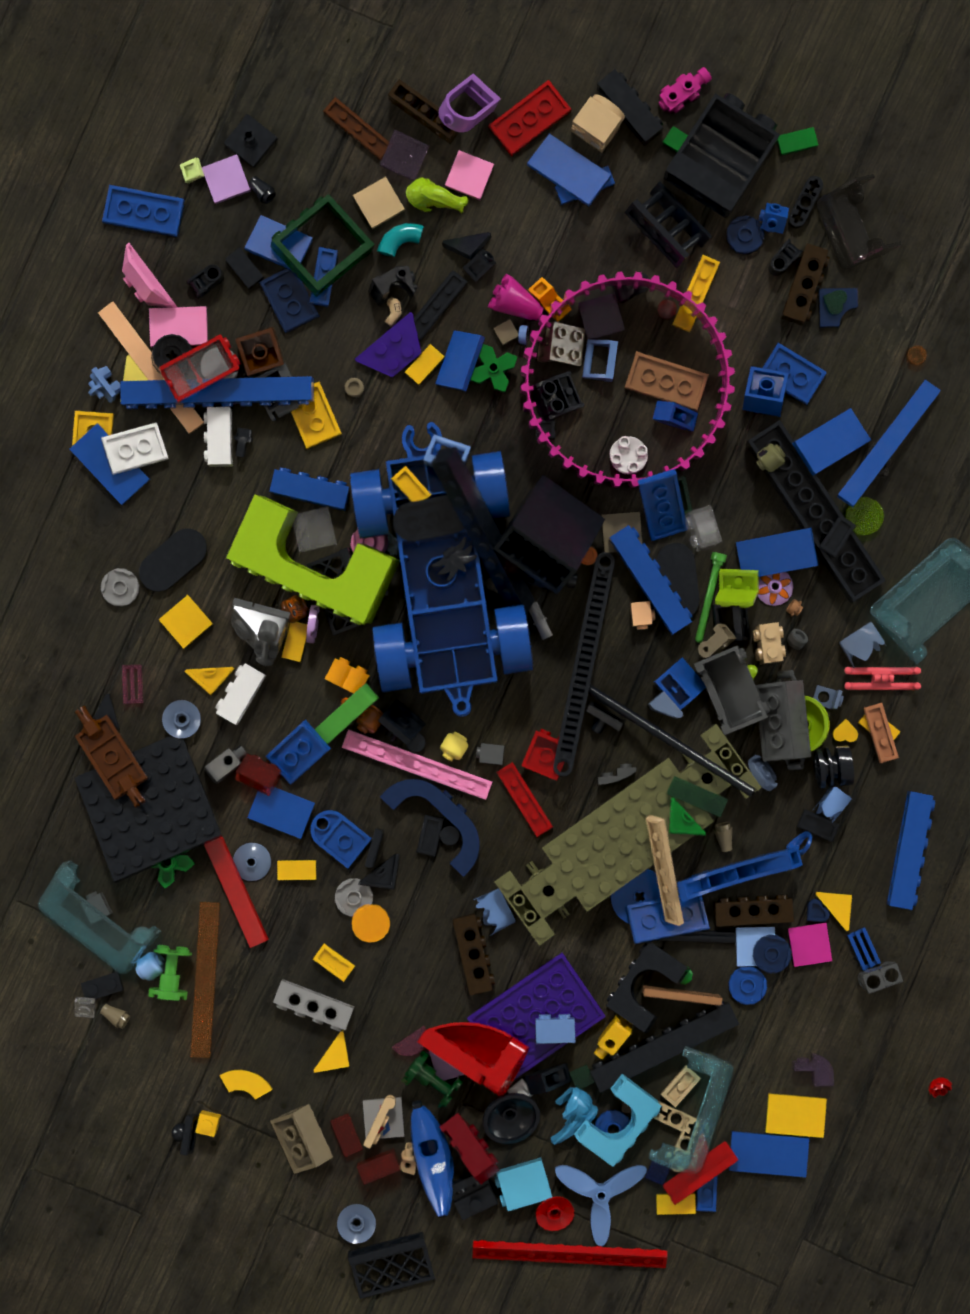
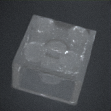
M711 505L686 514L685 524L686 529L690 530L692 535L689 539L693 549L696 548V551L699 552L722 543Z

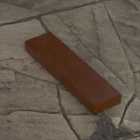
M336 97L323 110L325 115L380 161L393 148V144Z

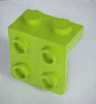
M720 569V590L715 598V604L721 607L733 605L748 608L753 606L759 593V570Z

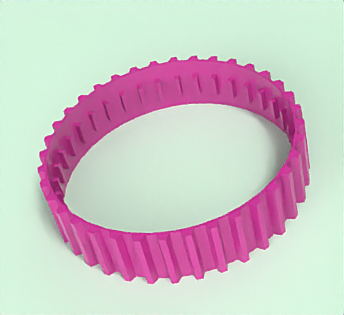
M617 272L615 278L607 279L603 274L599 275L596 283L591 285L586 280L581 282L579 290L576 292L570 289L567 290L561 303L554 301L551 304L550 315H542L538 322L540 326L539 331H532L529 338L533 343L532 347L525 348L523 357L528 362L527 365L521 367L520 375L526 379L525 383L520 387V394L526 395L527 402L523 404V411L530 412L532 418L528 424L530 429H537L540 434L537 439L538 443L547 444L550 448L548 455L551 458L558 456L563 461L562 468L566 470L572 467L578 471L577 477L581 479L586 475L593 477L594 484L597 485L603 481H610L611 486L617 488L621 483L628 482L630 488H635L639 486L637 480L643 478H636V474H632L631 479H620V474H615L614 478L603 476V471H599L598 474L586 470L587 465H584L582 468L573 463L572 460L574 458L572 456L569 459L559 452L561 447L559 445L555 447L549 441V432L545 434L541 429L539 423L542 422V419H537L533 408L536 407V402L531 403L529 391L534 389L533 386H529L528 376L529 374L533 375L534 369H529L530 359H536L537 353L533 352V348L536 342H542L543 338L539 336L545 327L548 329L551 327L550 319L555 314L560 316L562 314L561 308L568 303L571 306L575 304V298L583 294L585 297H588L590 295L589 292L600 288L602 292L605 291L607 286H617V289H619L622 285H633V289H637L638 286L650 288V292L657 290L664 293L666 298L669 296L675 298L680 302L678 305L681 307L684 305L692 312L691 316L693 318L696 316L702 322V329H706L712 338L710 343L715 345L718 353L716 360H719L721 365V371L718 373V376H722V388L718 389V393H721L720 404L715 406L718 412L715 420L712 419L709 422L712 425L707 435L702 434L700 437L703 439L702 443L697 449L694 446L690 449L692 454L687 459L678 458L679 464L672 469L678 468L683 471L689 468V460L701 458L704 455L702 448L705 445L710 446L716 441L713 433L724 427L725 422L721 418L723 414L731 409L727 399L734 392L735 387L729 384V377L735 374V370L728 367L727 359L732 355V352L724 348L722 341L726 338L725 333H718L714 326L718 320L715 316L710 318L704 312L706 305L703 302L696 304L691 300L692 293L689 290L681 293L676 290L675 282L672 281L668 285L660 283L659 276L654 275L649 280L643 279L641 272H636L633 277H625L623 272ZM668 466L662 467L664 472L672 470ZM652 471L647 472L648 477L653 476Z

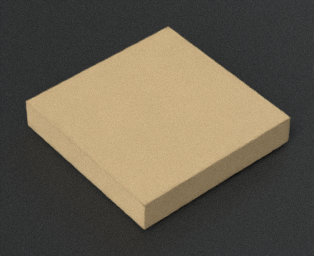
M386 177L353 195L372 229L405 211Z

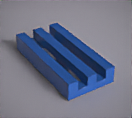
M865 927L847 935L863 971L881 963ZM860 933H863L864 938L869 946V949L874 957V961L871 960L868 951L864 945V942L860 936ZM854 936L857 937V940L866 957V960L868 962V964L866 965L853 939Z

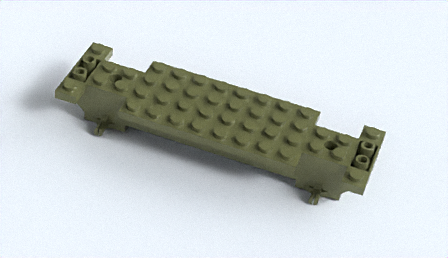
M717 724L700 735L711 750L703 756L756 788V791L762 788ZM685 755L683 756L689 764L681 772L667 758L543 846L542 849L552 862L546 868L538 870L533 861H531L526 866L532 875L522 885L519 884L511 871H508L494 882L540 946L555 935L544 919L549 914L558 910L563 919L566 918L565 914L568 916L570 913L566 910L564 904L575 896L585 910L589 911L654 865L646 817L652 815L665 819L670 852H672L694 835L669 833L670 798L674 797L696 823L704 829L713 823L714 820L703 805L714 798L719 807H722L726 802L720 793L731 786V784ZM704 773H709L712 777L709 784L702 782L701 778ZM740 791L745 799L749 797L747 794ZM547 885L554 888V893L551 896L543 894V888Z

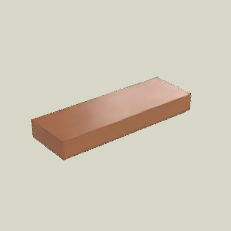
M878 703L863 708L879 763L899 758L883 704Z

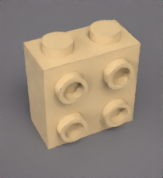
M779 622L756 626L755 630L752 631L753 641L757 642L758 647L755 650L756 661H759L760 665L782 662L783 657H786L785 646L781 645V638H783L782 626L779 627Z

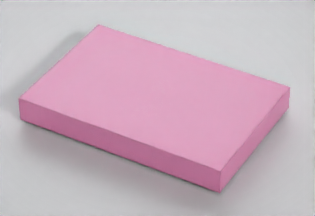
M206 306L149 308L150 347H153L158 339L169 334L182 336L191 346H199L208 341Z

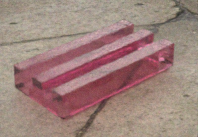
M122 665L123 704L143 703L142 665ZM127 669H130L131 700H128ZM134 669H137L138 699H135Z

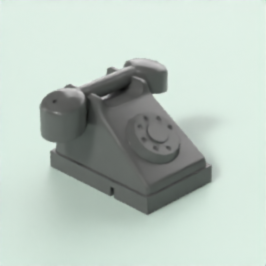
M234 598L231 616L232 627L237 635L254 649L257 663L263 666H272L284 639L287 638L290 612L256 603L252 607V602Z

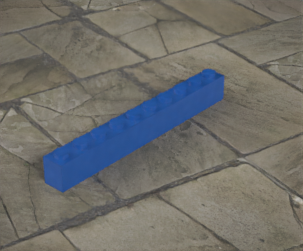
M311 376L222 379L177 403L165 380L120 381L121 405L127 406V409H138V406H145L146 409H157V405H164V408H176V405H183V408H195V404H202V407L205 408L214 407V404H221V407H233V404L240 403L242 407H250L252 403H259V406H271V403L279 402V406H289L290 402H298V405H309V402H314V378ZM197 379L186 380L191 390L200 386ZM203 379L202 382L205 383L211 379Z

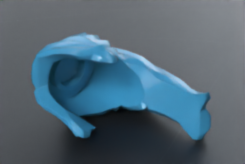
M570 1087L555 1101L558 1105H562L566 1101L568 1103L563 1112V1119H567L563 1129L551 1137L553 1145L573 1136L586 1119L591 1122L596 1117L598 1107L592 1104L591 1096L577 1087Z

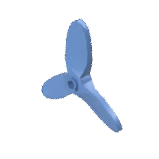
M558 1165L555 1167V1173L563 1184L578 1194L592 1198L590 1218L592 1235L598 1246L605 1245L609 1237L611 1223L608 1201L611 1197L628 1190L645 1176L646 1167L643 1165L632 1166L615 1174L604 1183H597L588 1174L576 1168Z

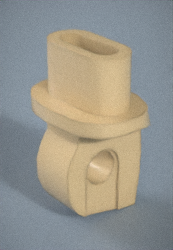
M406 1143L405 1150L401 1153V1170L415 1175L416 1162L412 1143Z

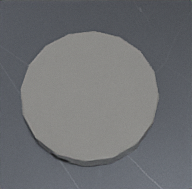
M117 568L108 572L101 582L103 597L114 606L123 607L130 605L139 594L140 585L137 577L126 569Z
M350 878L343 881L337 887L335 903L337 908L345 915L353 916L358 908L366 904L371 905L373 902V892L370 886L358 885L361 879Z

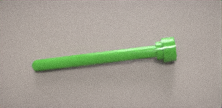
M712 552L710 560H712L711 564H713L696 633L695 641L697 643L703 641L720 566H723V563L726 562L727 555Z

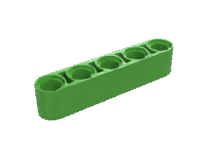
M367 683L364 684L314 730L328 745L377 701L379 697Z

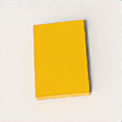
M320 382L314 383V402H309V405H299L300 408L291 412L306 449L342 435Z
M768 1093L765 1132L824 1138L827 1099Z

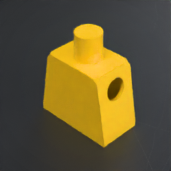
M616 1014L598 1038L597 1044L599 1046L594 1052L595 1055L602 1060L608 1053L613 1056L630 1036L633 1024L619 1014Z

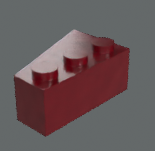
M457 1113L440 1126L442 1132L451 1140V1145L460 1154V1158L480 1184H483L500 1171L496 1165L498 1163L497 1158L492 1152L489 1154L487 1151L489 1146L483 1138L480 1139L478 1137L480 1132L474 1124L470 1125Z

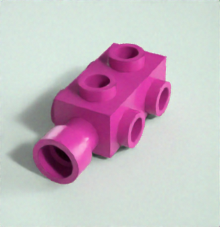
M704 67L698 70L695 76L691 73L680 75L675 80V84L671 87L667 85L660 91L659 106L664 112L667 110L669 113L673 111L678 113L685 107L683 104L686 101L690 100V102H693L700 96L701 85L711 81V75ZM690 83L692 87L686 88L685 84ZM670 94H675V95H676V99H674V100L670 99V98H669V95H670Z

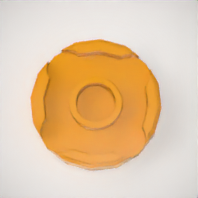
M363 905L353 914L352 930L356 937L362 941L369 943L377 942L384 938L389 931V916L386 910L379 905Z

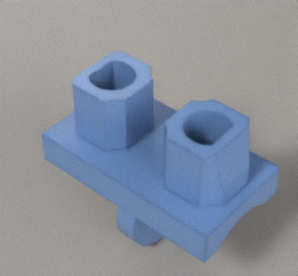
M107 366L100 369L93 368L90 375L92 381L88 383L92 389H90L88 394L90 396L97 395L99 399L105 396L109 403L115 401L116 395L121 392L120 383L116 380L110 385L108 384L106 379L110 378L112 373Z

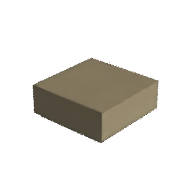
M510 319L493 328L502 345L519 337Z

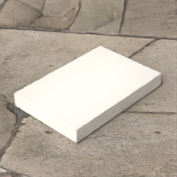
M157 422L101 438L113 475L168 460Z

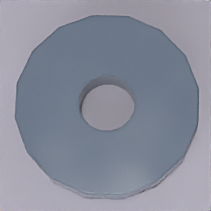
M754 755L748 760L752 775L762 788L767 791L773 790L777 787L778 783L775 782L777 779L772 767L768 762H762L760 760L761 756Z

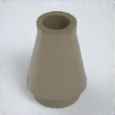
M730 823L716 824L714 833L721 851L733 850L732 827Z
M105 1004L100 1012L116 1028L123 1029L130 1020V1015L127 1014V1011Z

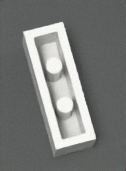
M207 407V412H204V424H207V431H204V443H207V450L204 451V460L208 462L210 467L233 466L232 409L230 407Z
M246 663L244 666L240 665L235 673L237 678L234 683L230 682L225 690L227 695L224 699L221 698L215 707L218 709L216 714L235 725L239 724L267 676Z

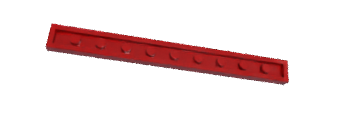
M480 1240L473 1241L472 1258L666 1268L667 1251L660 1249L647 1250L641 1248L627 1249L621 1247L608 1248L602 1246L588 1247L582 1245L568 1246L563 1244L549 1245L544 1243L529 1244L524 1242L510 1243Z

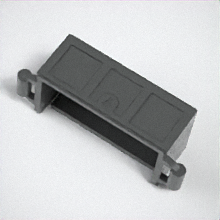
M793 670L779 671L776 683L756 685L762 702L766 701L770 712L767 713L768 717L759 721L763 762L785 760L789 771L804 769L805 758L811 757L803 680H797ZM791 678L792 681L781 682V679ZM800 758L801 762L790 763V759Z

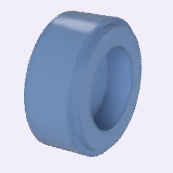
M521 325L519 328L518 341L522 345H527L529 328L526 325Z

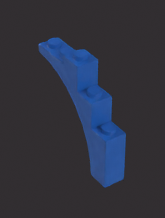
M798 847L762 854L748 860L697 873L690 878L677 882L678 893L682 901H687L738 883L795 869L803 865Z

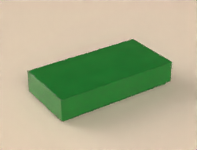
M814 127L780 135L777 140L781 156L818 147Z

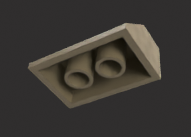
M309 1104L296 1108L270 1121L294 1174L318 1167L333 1158Z

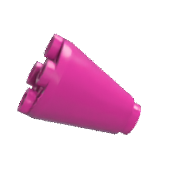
M507 273L502 278L501 285H496L492 293L495 297L488 304V308L494 311L535 321L539 319L544 309L519 282Z

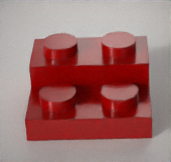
M540 729V732L535 731L521 766L557 781L559 776L555 774L553 765L559 736L558 739L550 736L551 732ZM560 762L557 765L560 772L565 762Z

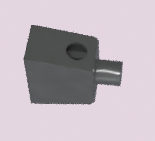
M241 745L233 751L228 748L207 764L204 771L217 785L241 765L239 760L246 756L247 752ZM226 759H229L232 761V763L230 765H226L224 761Z

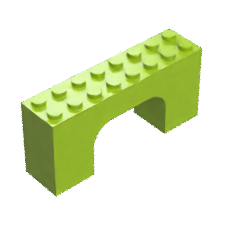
M254 494L226 557L231 560L230 564L238 568H248L247 572L255 576H265L264 580L269 583L282 584V589L291 593L292 591L300 593L299 597L305 600L317 601L316 605L322 608L334 609L333 613L341 617L349 616L351 617L350 621L355 624L365 625L366 623H372L400 560L367 544L358 543L342 575L335 579L322 575L295 562L286 551V539L298 512L265 496Z

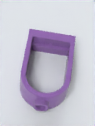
M472 74L446 95L439 108V117L444 125L451 130L467 132L491 114L501 98L476 75ZM464 91L483 108L472 117L461 116L450 106V102Z

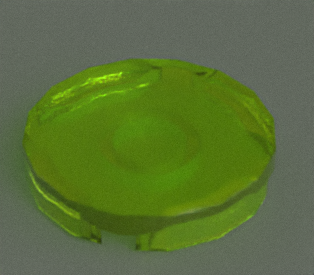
M868 497L859 498L853 508L851 506L847 507L845 518L856 525L853 530L854 533L864 536L874 533L881 527L884 513L877 501Z

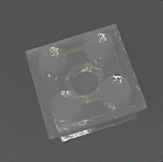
M329 507L297 514L293 527L299 553L337 545Z

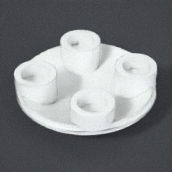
M623 436L612 445L610 461L619 472L634 474L645 466L648 450L639 439Z

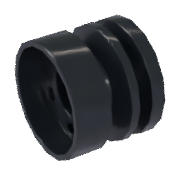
M164 335L153 346L151 354L152 364L156 371L160 373L159 367L170 361V358H166L170 352H173L174 356L179 357L192 350V347L180 335ZM187 360L178 364L182 374L190 366Z
M849 745L835 747L833 756H831L829 748H824V756L821 748L814 750L813 770L820 789L826 787V780L828 786L833 787L834 778L837 779L839 786L853 785L854 767Z

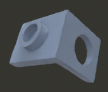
M819 685L816 686L814 699L819 701L818 694L825 691L829 694V699L825 703H820L825 708L832 710L841 707L844 697L841 696L843 691L832 690Z

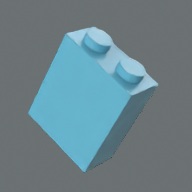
M541 1157L500 1169L497 1172V1176L494 1177L497 1188L501 1187L503 1195H500L502 1206H506L508 1211L552 1198Z

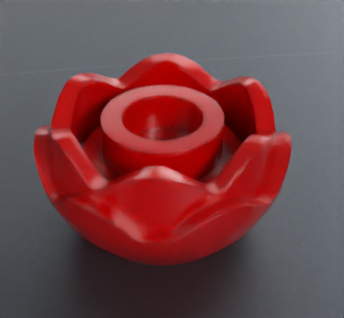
M944 1077L937 1078L930 1083L929 1094H932L934 1098L938 1095L944 1096L948 1090H952V1083Z

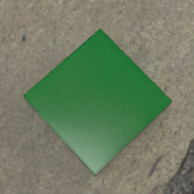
M673 126L664 139L663 144L678 152L688 135Z

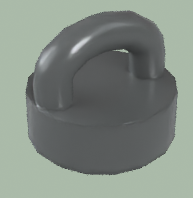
M793 629L787 637V642L792 648L800 650L808 642V637L802 630Z

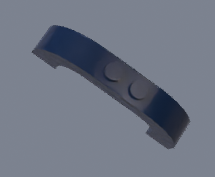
M409 779L397 782L389 787L380 798L393 810L404 799L410 796H421L427 799L458 828L463 838V845L458 855L450 862V865L464 877L476 862L480 844L477 829L472 820L465 814L467 810L460 803L456 806L451 801L453 797L446 790L442 792L427 781Z

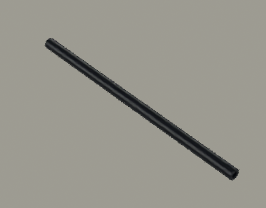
M590 684L588 691L590 696L750 797L753 796L756 788Z

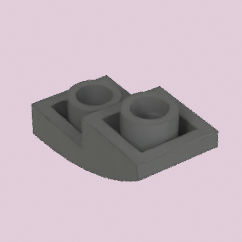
M620 764V768H616V776H613V772L601 773V777H597L598 785L622 780L636 772V767H632V764Z

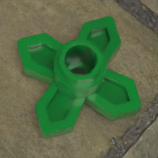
M483 344L479 358L484 365L474 368L470 381L481 384L490 379L494 390L505 393L509 381L503 372L515 367L517 356L507 352L496 358L493 347ZM496 366L497 370L492 371L490 370V367Z
M179 855L170 859L171 865L163 862L152 867L160 869L158 881L164 888L169 887L175 882V870L186 872L195 865L189 855Z

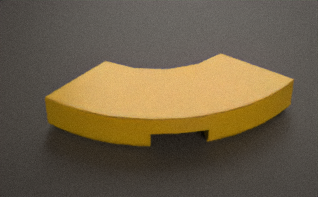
M231 1070L220 1075L228 1092L243 1090L250 1093L255 1100L272 1090L270 1084L263 1077L250 1071Z

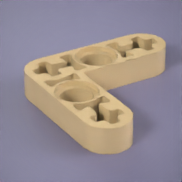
M658 1101L664 1112L667 1113L668 1109L671 1111L667 1115V1120H664L666 1116L662 1113H659L654 1119L681 1131L668 1160L671 1169L679 1172L686 1167L703 1127L699 1119ZM675 1113L680 1114L682 1118L678 1124L671 1122V1116ZM697 1122L698 1130L694 1129L691 1134L695 1138L692 1139L690 1136L684 1135L685 1132L690 1133L691 1128L689 1124ZM684 1139L691 1142V1146L687 1150L680 1147V1142ZM679 1150L681 1153L687 1154L686 1157L682 1155L680 1158L682 1165L674 1167L675 1164L672 1160H677L679 1157V1153H676V1151Z

